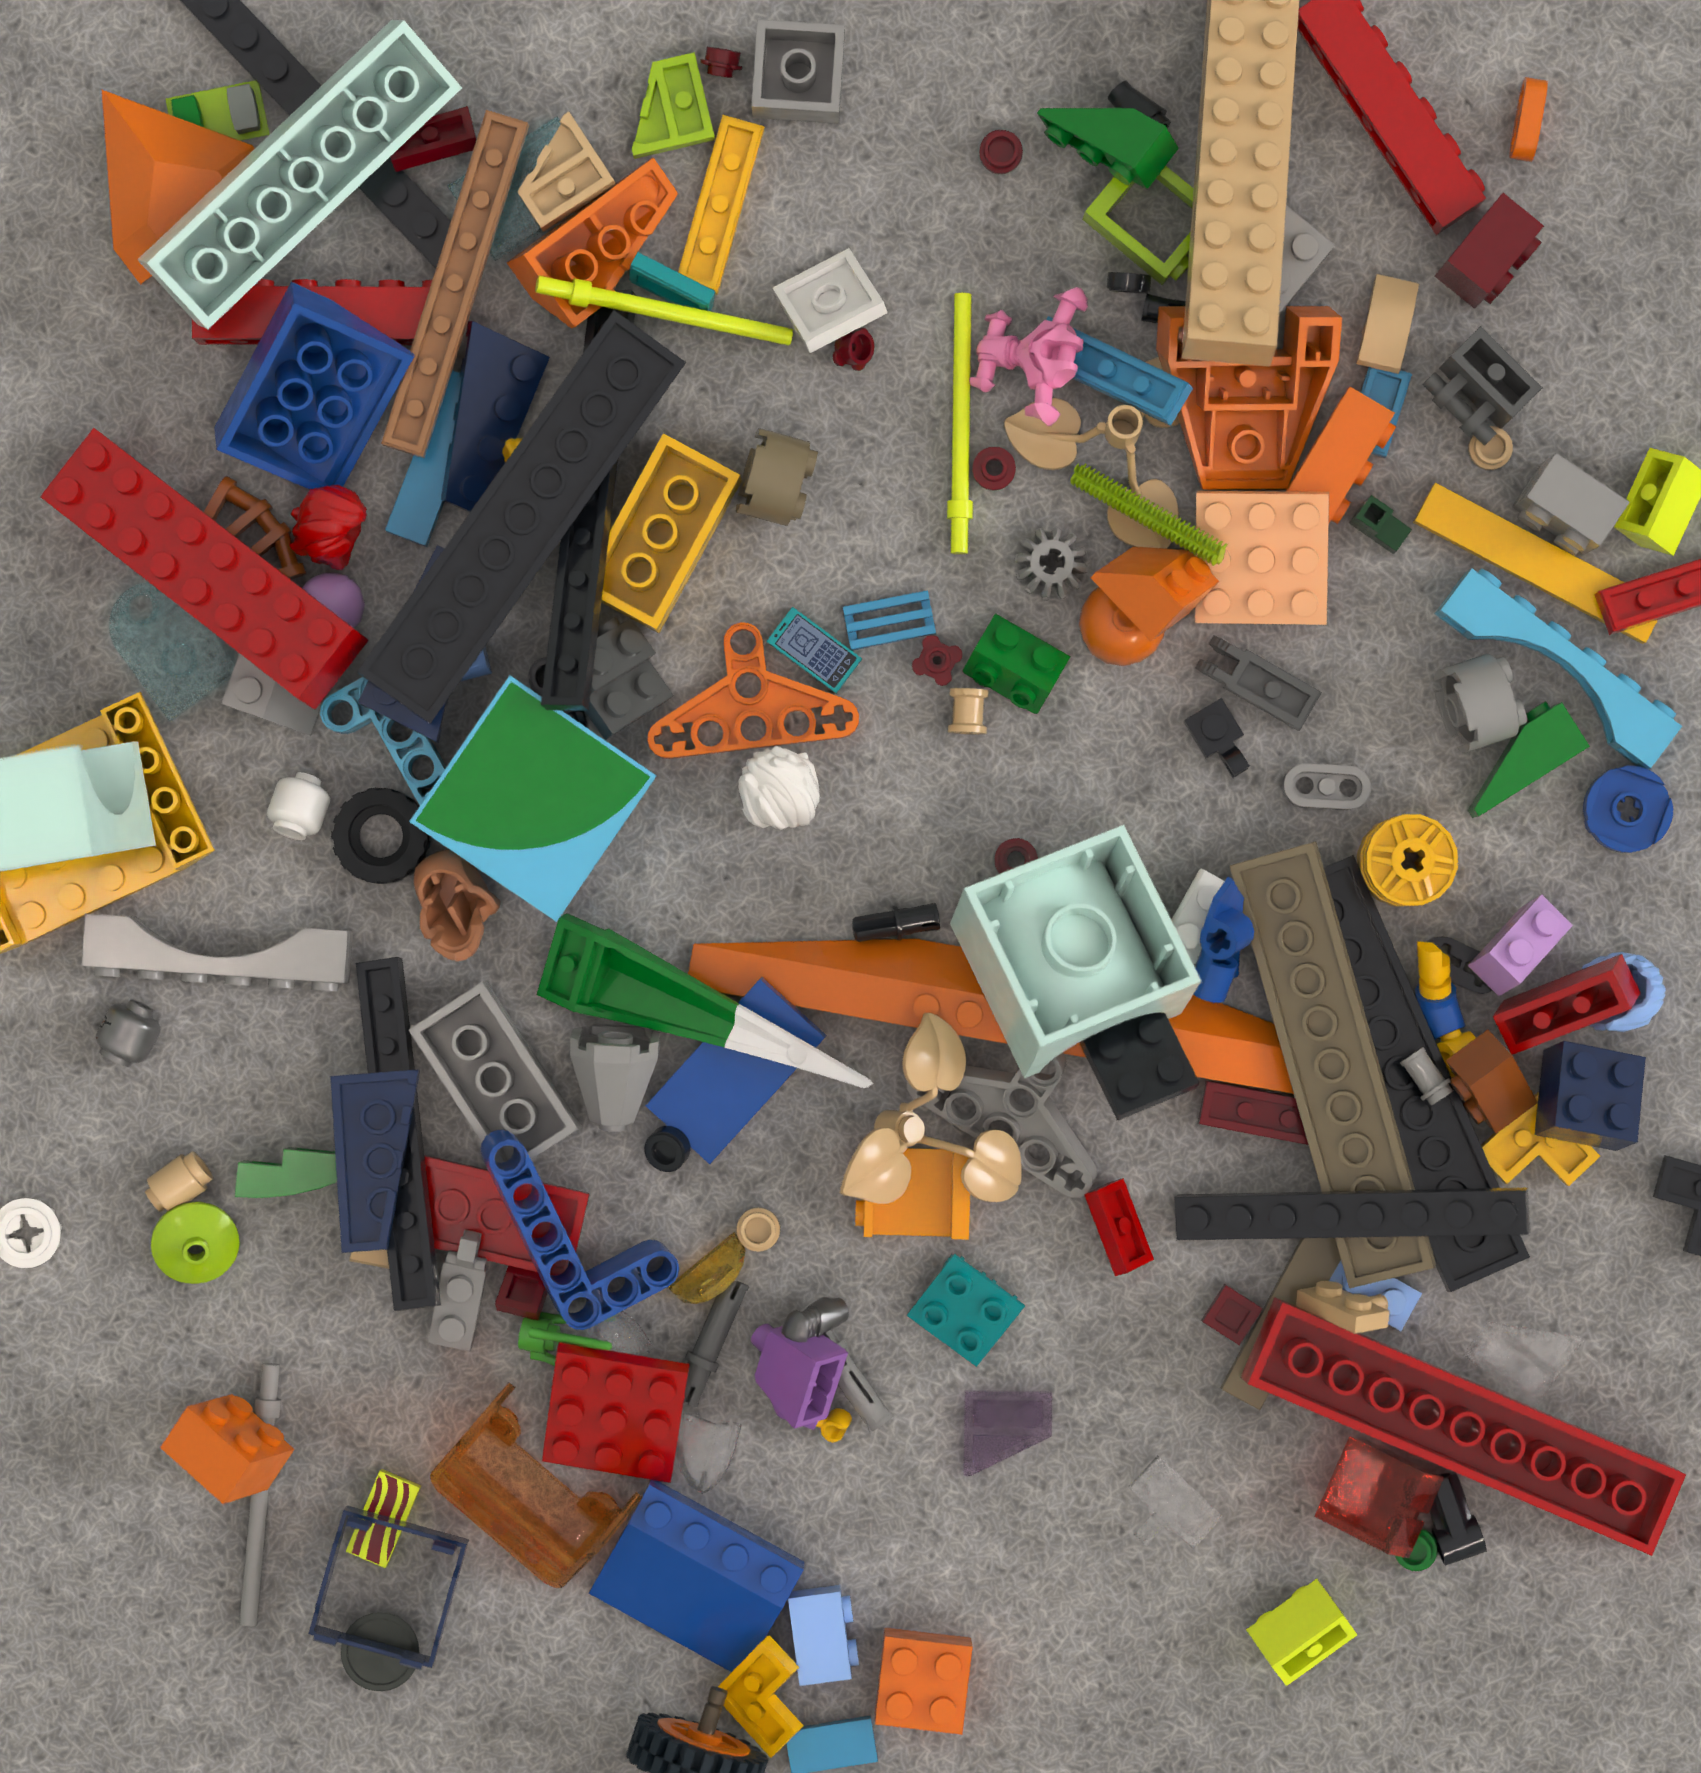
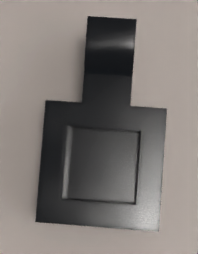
M1222 698L1184 720V724L1206 759L1218 753L1232 778L1248 770L1250 765L1234 744L1235 741L1244 736V733Z

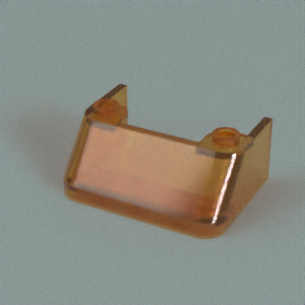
M508 1382L430 1474V1479L435 1489L542 1582L554 1588H562L607 1544L643 1497L636 1492L621 1508L617 1506L616 1501L610 1495L604 1492L590 1491L582 1498H579L515 1442L521 1434L518 1418L510 1409L501 1406L516 1388Z

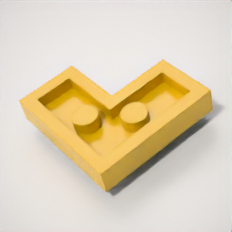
M1537 1092V1093L1534 1095L1535 1098H1536V1100H1537V1102H1538L1539 1092ZM1538 1103L1497 1134L1494 1132L1481 1145L1492 1171L1505 1184H1508L1532 1160L1539 1156L1566 1186H1570L1601 1157L1588 1145L1534 1135Z
M769 1635L761 1641L718 1687L728 1692L723 1705L725 1709L767 1755L772 1758L804 1725L774 1694L800 1667Z

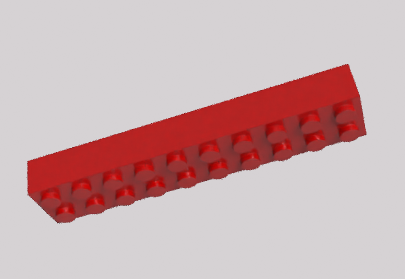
M1276 1297L1273 1299L1240 1377L1251 1386L1651 1556L1655 1551L1686 1477L1685 1473L1670 1465L1363 1334H1354Z

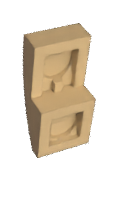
M1380 274L1376 275L1356 364L1399 374L1412 323L1419 283Z

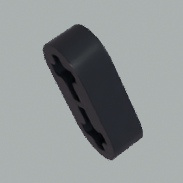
M1445 936L1433 937L1426 941L1434 943L1439 949L1443 944L1449 946L1447 954L1459 960L1457 966L1450 964V977L1453 984L1478 994L1493 991L1484 981L1479 986L1473 984L1475 976L1463 970L1465 964H1470L1480 951Z

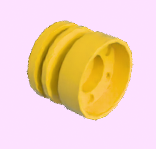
M1421 814L1399 815L1375 824L1363 837L1357 852V864L1370 894L1378 901L1394 907L1419 906L1438 899L1452 885L1458 870V850L1451 834L1438 821ZM1404 850L1407 853H1418L1419 858L1414 862L1417 867L1416 870L1413 868L1404 869L1401 863L1406 859L1403 853Z

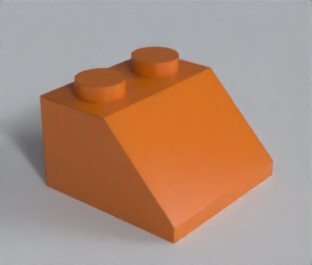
M1133 546L1090 577L1150 641H1153L1187 616L1220 582L1211 573L1208 564L1188 550Z

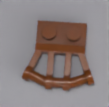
M225 476L219 483L204 512L216 520L227 501L246 511L225 529L238 537L257 522L266 535L250 548L260 556H263L275 546L282 567L278 570L291 580L304 576L306 574L303 563H298L296 554L289 545L292 543L290 538L291 529L285 522L281 524L270 512L272 506L266 499H258L237 487L235 480Z

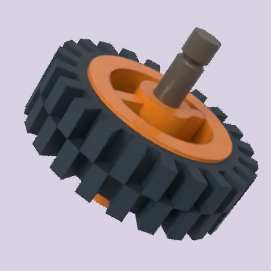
M715 1686L710 1688L707 1697L708 1702L705 1703L700 1722L686 1721L683 1717L679 1716L672 1718L668 1714L662 1713L659 1715L655 1713L640 1714L626 1753V1758L629 1759L631 1764L637 1765V1768L641 1771L650 1773H765L769 1760L766 1753L761 1752L760 1748L750 1746V1742L744 1739H736V1735L729 1732L723 1733L716 1728L722 1711L721 1706L724 1705L728 1692Z

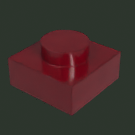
M508 1266L495 1301L496 1310L539 1320L548 1292L538 1272Z
M1224 1284L1201 1321L1240 1346L1263 1308Z

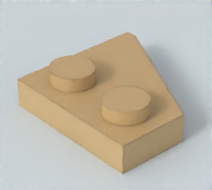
M570 112L562 116L559 121L560 126L549 145H545L537 158V165L527 175L518 190L520 198L542 232L616 185L614 179Z

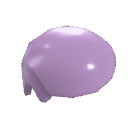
M323 573L314 576L302 587L353 628L361 622L365 606L359 586L349 579L348 576L339 573Z

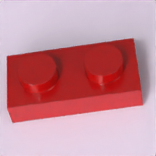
M1124 1178L1109 1182L1084 1194L1115 1276L1129 1273L1154 1260Z

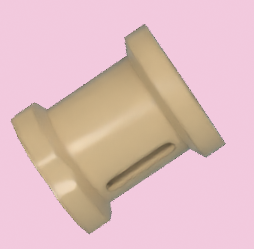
M950 688V696L954 698L953 724L948 725V733L986 734L987 727L983 725L984 699L988 697V690Z

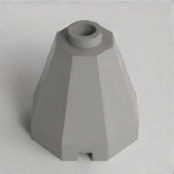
M597 1024L591 1025V1034L582 1035L583 1027L574 1028L570 1037V1057L589 1120L599 1124V1129L603 1131L625 1130V1125L633 1124L658 1059L660 1033L652 1031L651 1038L644 1037L645 1028L639 1026Z

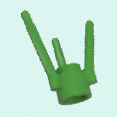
M541 1312L539 1320L524 1317L518 1339L519 1349L531 1351L530 1359L543 1361L552 1366H555L556 1356L548 1353V1350L555 1351L558 1342L593 1349L610 1350L612 1348V1344L608 1341L560 1333V1326L554 1324L567 1323L560 1314ZM614 1315L602 1322H616L618 1316Z

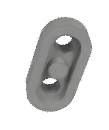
M1303 763L1287 771L1283 778L1282 790L1286 799L1297 807L1352 810L1362 806L1368 800L1371 793V782L1368 775L1362 769L1355 766ZM1304 777L1310 780L1312 788L1308 794H1302L1297 790L1296 783L1298 779ZM1344 780L1351 781L1355 786L1353 795L1349 797L1344 796L1340 792V784Z

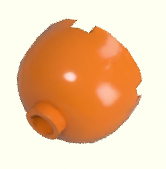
M1100 587L1090 593L1081 608L1079 628L1082 639L1091 654L1107 664L1127 666L1139 663L1153 654L1164 638L1165 632L1153 641H1150Z

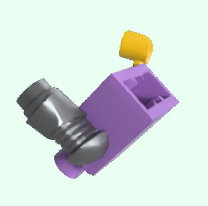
M824 1296L810 1304L804 1311L793 1310L788 1314L781 1327L773 1328L769 1324L761 1325L753 1333L751 1343L761 1352L755 1372L756 1383L770 1399L777 1416L787 1420L794 1429L803 1426L814 1430L815 1427L821 1428L822 1436L828 1442L834 1443L842 1439L852 1421L851 1414L844 1409L836 1408L829 1413L848 1352L823 1334L846 1322L849 1311L843 1299L839 1297L832 1299Z

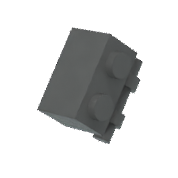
M1481 326L1439 368L1451 380L1448 384L1436 372L1422 384L1434 396L1432 401L1440 409L1445 406L1462 423L1459 428L1468 437L1473 434L1484 446L1497 434L1485 422L1487 418L1502 429L1543 388ZM1460 390L1479 408L1476 412L1457 394Z

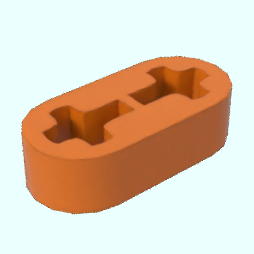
M1525 77L1523 80L1509 151V158L1528 162H1532L1534 159L1547 96L1548 81L1529 77Z

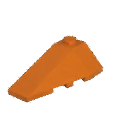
M653 157L617 182L615 186L593 199L509 260L507 264L535 302L571 329L575 328L600 309L601 306L588 304L587 308L570 305L568 299L535 293L538 276L572 282L576 278L592 282V287L615 291L614 288L625 271L630 269L637 252L647 237L654 232L678 195V192Z

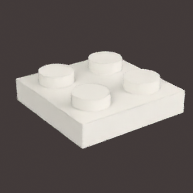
M850 248L773 287L778 302L810 353L888 313L882 298Z

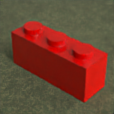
M1620 954L1503 1000L1494 1013L1493 1018L1510 1053L1514 1055L1632 1009L1641 992L1623 955Z

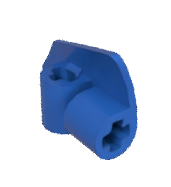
M1229 877L1226 878L1211 902L1201 931L1200 942L1202 949L1195 966L1201 983L1193 995L1213 1003L1225 1001L1233 978L1239 975L1240 950L1248 946L1254 938L1253 923L1248 916L1243 914L1244 897L1237 888L1234 879Z

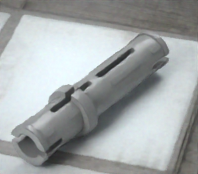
M832 1330L823 1334L842 1348L848 1347L844 1340L839 1342ZM847 1355L838 1386L871 1433L894 1416L889 1413L867 1379L860 1372L851 1357Z

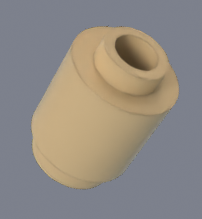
M192 1151L186 1156L180 1154L147 1179L150 1188L145 1193L159 1212H162L164 1209L169 1211L178 1205L189 1203L207 1189L206 1184L213 1180V1176L204 1161Z

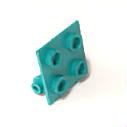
M951 1254L942 1266L940 1273L906 1316L977 1367L1025 1305L1017 1300L1018 1297L1015 1294L1012 1296L996 1284L997 1281L987 1278L985 1272H979L965 1262L963 1256L959 1257L956 1254Z

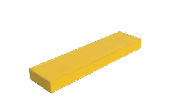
M722 115L678 270V273L716 291V295L719 292L765 130L762 125Z

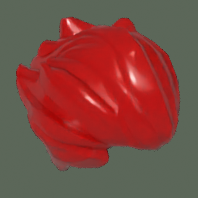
M340 485L310 489L300 503V506L294 508L291 512V516L297 523L292 528L295 541L289 544L290 548L300 556L311 557V561L314 563L325 564L336 570H343L350 561L352 549L361 532V523L366 520L367 508L355 492Z

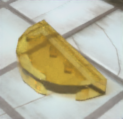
M735 1232L730 1234L667 1288L683 1303L690 1304L709 1301L724 1292L737 1278L744 1264L746 1251Z

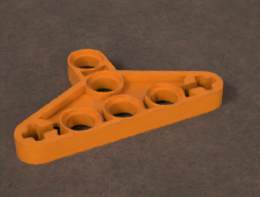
M740 622L732 625L724 636L727 676L652 725L648 732L647 741L655 755L665 759L841 739L855 732L859 725V713L856 706L844 698L766 671L764 646L760 631L750 623ZM741 630L751 632L756 639L754 650L746 655H739L731 648L733 635ZM746 673L756 675L761 681L759 693L752 698H744L736 690L738 678ZM843 706L844 713H852L853 720L846 722L845 730L839 731L834 723L822 724L825 731L824 734H815L816 719L812 708L822 707L821 717L833 715L834 707ZM794 711L806 714L810 722L807 732L800 736L789 734L784 727L786 716ZM751 716L761 718L766 724L764 737L757 741H749L741 733L743 721ZM709 721L718 723L723 730V738L715 746H706L698 738L700 726ZM693 723L691 738L695 749L685 750L687 741L674 742L671 751H665L662 744L655 743V737L662 735V728L670 727L672 734L686 733L682 724Z

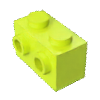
M1649 448L1626 498L1629 504L1615 523L1614 528L1638 546L1674 556L1701 498V469L1684 456Z
M1318 1579L1297 1589L1288 1600L1274 1610L1262 1614L1256 1623L1246 1629L1286 1686L1357 1636L1355 1630Z

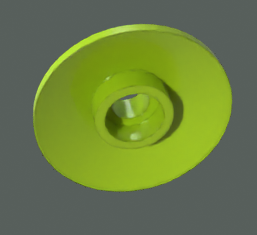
M204 1202L184 1203L167 1211L156 1223L151 1237V1251L155 1263L168 1277L188 1284L205 1283L218 1278L232 1266L239 1251V1233L233 1219L221 1208ZM193 1245H200L204 1248L198 1254L188 1252V1249Z

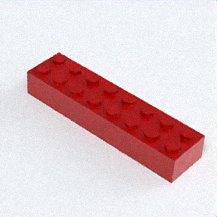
M95 428L90 431L40 496L289 693L314 710H316L369 641L351 625Z

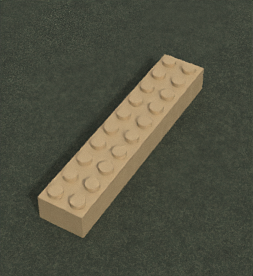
M1207 0L1182 359L1270 367L1277 347L1299 0Z

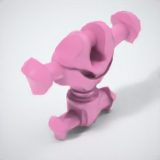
M1077 287L1054 295L1053 297L1060 301L1053 320H1044L1022 340L1013 335L1004 336L1006 326L1010 325L1012 318L1003 310L986 315L985 321L990 323L987 335L983 336V339L977 345L976 354L978 355L979 366L976 377L969 378L970 385L980 389L982 392H989L995 386L993 378L996 367L1013 370L1016 366H1019L1026 374L1029 388L1035 390V401L1033 404L1025 407V416L1040 419L1047 426L1054 424L1061 413L1052 406L1053 389L1063 387L1076 375L1078 365L1074 363L1076 353L1083 351L1084 340L1078 337L1073 327L1070 326L1075 311L1085 312L1088 307L1086 295L1081 288Z

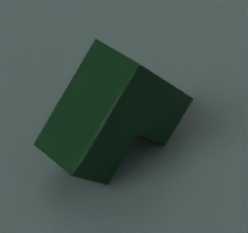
M1373 495L1363 502L1349 522V524L1392 554L1397 552L1412 530L1391 515L1394 510Z

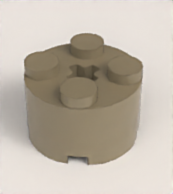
M758 428L755 438L762 439L761 445L757 444L756 449L750 448L738 493L739 496L746 497L745 504L740 503L736 505V513L788 526L790 520H800L807 494L801 493L800 490L803 479L808 476L811 477L813 474L818 451L810 449L809 441Z

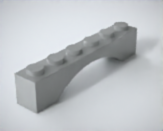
M85 914L81 966L94 967L95 976L120 977L121 969L138 970L137 978L164 980V972H180L181 981L207 983L208 974L225 975L224 984L251 986V977L268 978V987L294 988L295 980L312 981L311 990L338 991V983H350L353 931L303 928L286 941L264 951L243 956L217 957L195 953L176 946L154 933L137 917Z

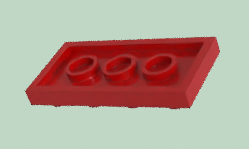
M424 1155L435 1249L458 1252L464 1230L479 1232L482 1235L477 1257L537 1272L488 1169ZM542 1182L577 1253L590 1193ZM522 1184L516 1188L513 1199L520 1201L527 1198L532 1191V1184ZM550 1222L537 1224L532 1231V1238H540L546 1235L550 1229ZM562 1259L555 1262L551 1267L550 1275L557 1276L562 1274L568 1267V1260Z

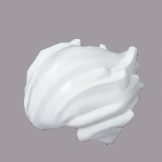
M775 746L772 750L765 748L763 752H755L753 758L747 759L746 766L742 768V776L738 780L739 793L744 807L742 810L747 820L758 828L771 826L779 830L809 825L810 821L815 817V809L819 803L820 795L814 764L809 761L807 753L797 754L788 749Z

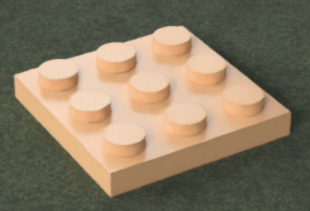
M1197 491L1196 529L1200 528V533L1204 530L1203 536L1209 533L1208 538L1213 535L1212 541L1218 538L1217 543L1223 541V546L1227 543L1224 559L1219 565L1213 566L1211 562L1208 563L1205 560L1211 569V573L1220 582L1195 607V623L1327 625L1329 492Z

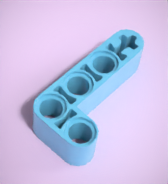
M364 677L329 695L323 701L320 708V716L325 726L339 734H350L373 722L418 804L421 805L430 792L428 791L424 796L422 789L433 787L446 769V765L432 740L412 731L409 739L403 742H396L391 735V727L395 721L358 703L368 683V680ZM349 702L353 709L351 721L342 726L336 725L332 718L334 707L338 703ZM428 756L433 761L434 771L428 779L418 780L413 775L412 765L419 757Z

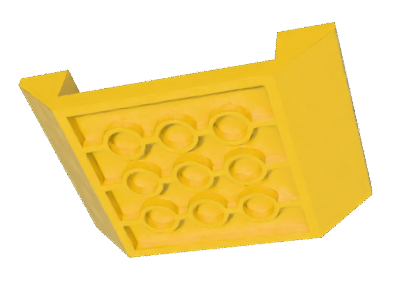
M141 692L101 709L102 715L17 755L80 745L81 750L138 741L156 846L1 871L0 954L25 945L85 917V914H91L185 870L215 851Z

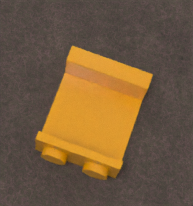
M907 1148L903 1155L910 1161L911 1178L903 1195L894 1202L887 1204L856 1200L855 1226L864 1227V1237H872V1235L951 1237V1239L969 1240L970 1193L965 1189L961 1181V1171L969 1158L943 1149Z

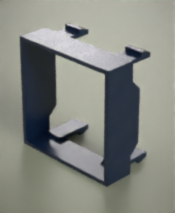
M346 1506L332 1545L308 1634L314 1635V1641L336 1646V1642L397 1658L400 1659L399 1665L421 1670L422 1666L432 1668L435 1663L469 1539ZM372 1523L419 1535L434 1540L432 1550L450 1555L455 1553L457 1546L461 1547L431 1656L318 1625L346 1526L368 1531Z

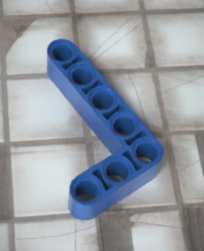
M507 1130L492 1131L485 1136L480 1149L482 1159L555 1309L568 1326L576 1330L591 1328L669 1287L675 1282L679 1274L678 1260L663 1243L657 1240L643 1241L585 1271L525 1147L513 1133ZM506 1145L514 1147L513 1155L509 1160L502 1163L495 1162V1154L501 1147ZM522 1184H532V1191L527 1198L520 1201L513 1199L516 1188ZM550 1222V1229L546 1235L540 1238H532V1231L537 1224ZM657 1256L664 1257L663 1264L657 1271H646L651 1259ZM562 1259L568 1260V1267L562 1274L557 1276L550 1275L551 1267L555 1262ZM625 1277V1283L620 1290L616 1292L607 1291L609 1283L614 1278ZM586 1297V1304L583 1309L575 1313L568 1312L569 1305L574 1299Z

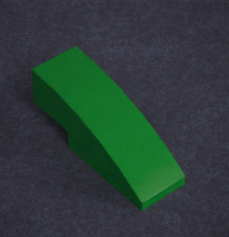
M288 1147L283 1150L282 1164L251 1160L240 1161L237 1168L235 1197L269 1198L290 1196L321 1189L337 1183L335 1151Z

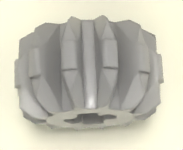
M1058 526L1053 528L1051 540H1047L1042 528L1036 529L1035 537L1039 545H1036L1028 538H1024L1021 541V545L1031 555L1020 553L1016 554L1014 561L1018 564L1029 565L1028 568L1021 569L1016 573L1017 580H1024L1030 576L1033 578L1026 588L1028 594H1032L1039 584L1044 586L1041 594L1044 601L1049 600L1051 587L1056 588L1060 599H1065L1067 597V589L1064 582L1076 590L1082 585L1080 580L1071 572L1085 574L1088 571V565L1074 562V560L1086 555V548L1079 547L1071 551L1069 547L1074 544L1077 536L1071 533L1064 543L1059 541L1061 528ZM1049 553L1057 554L1056 561L1062 560L1063 567L1056 568L1054 574L1045 573L1046 566L1041 567L1039 560H1045Z

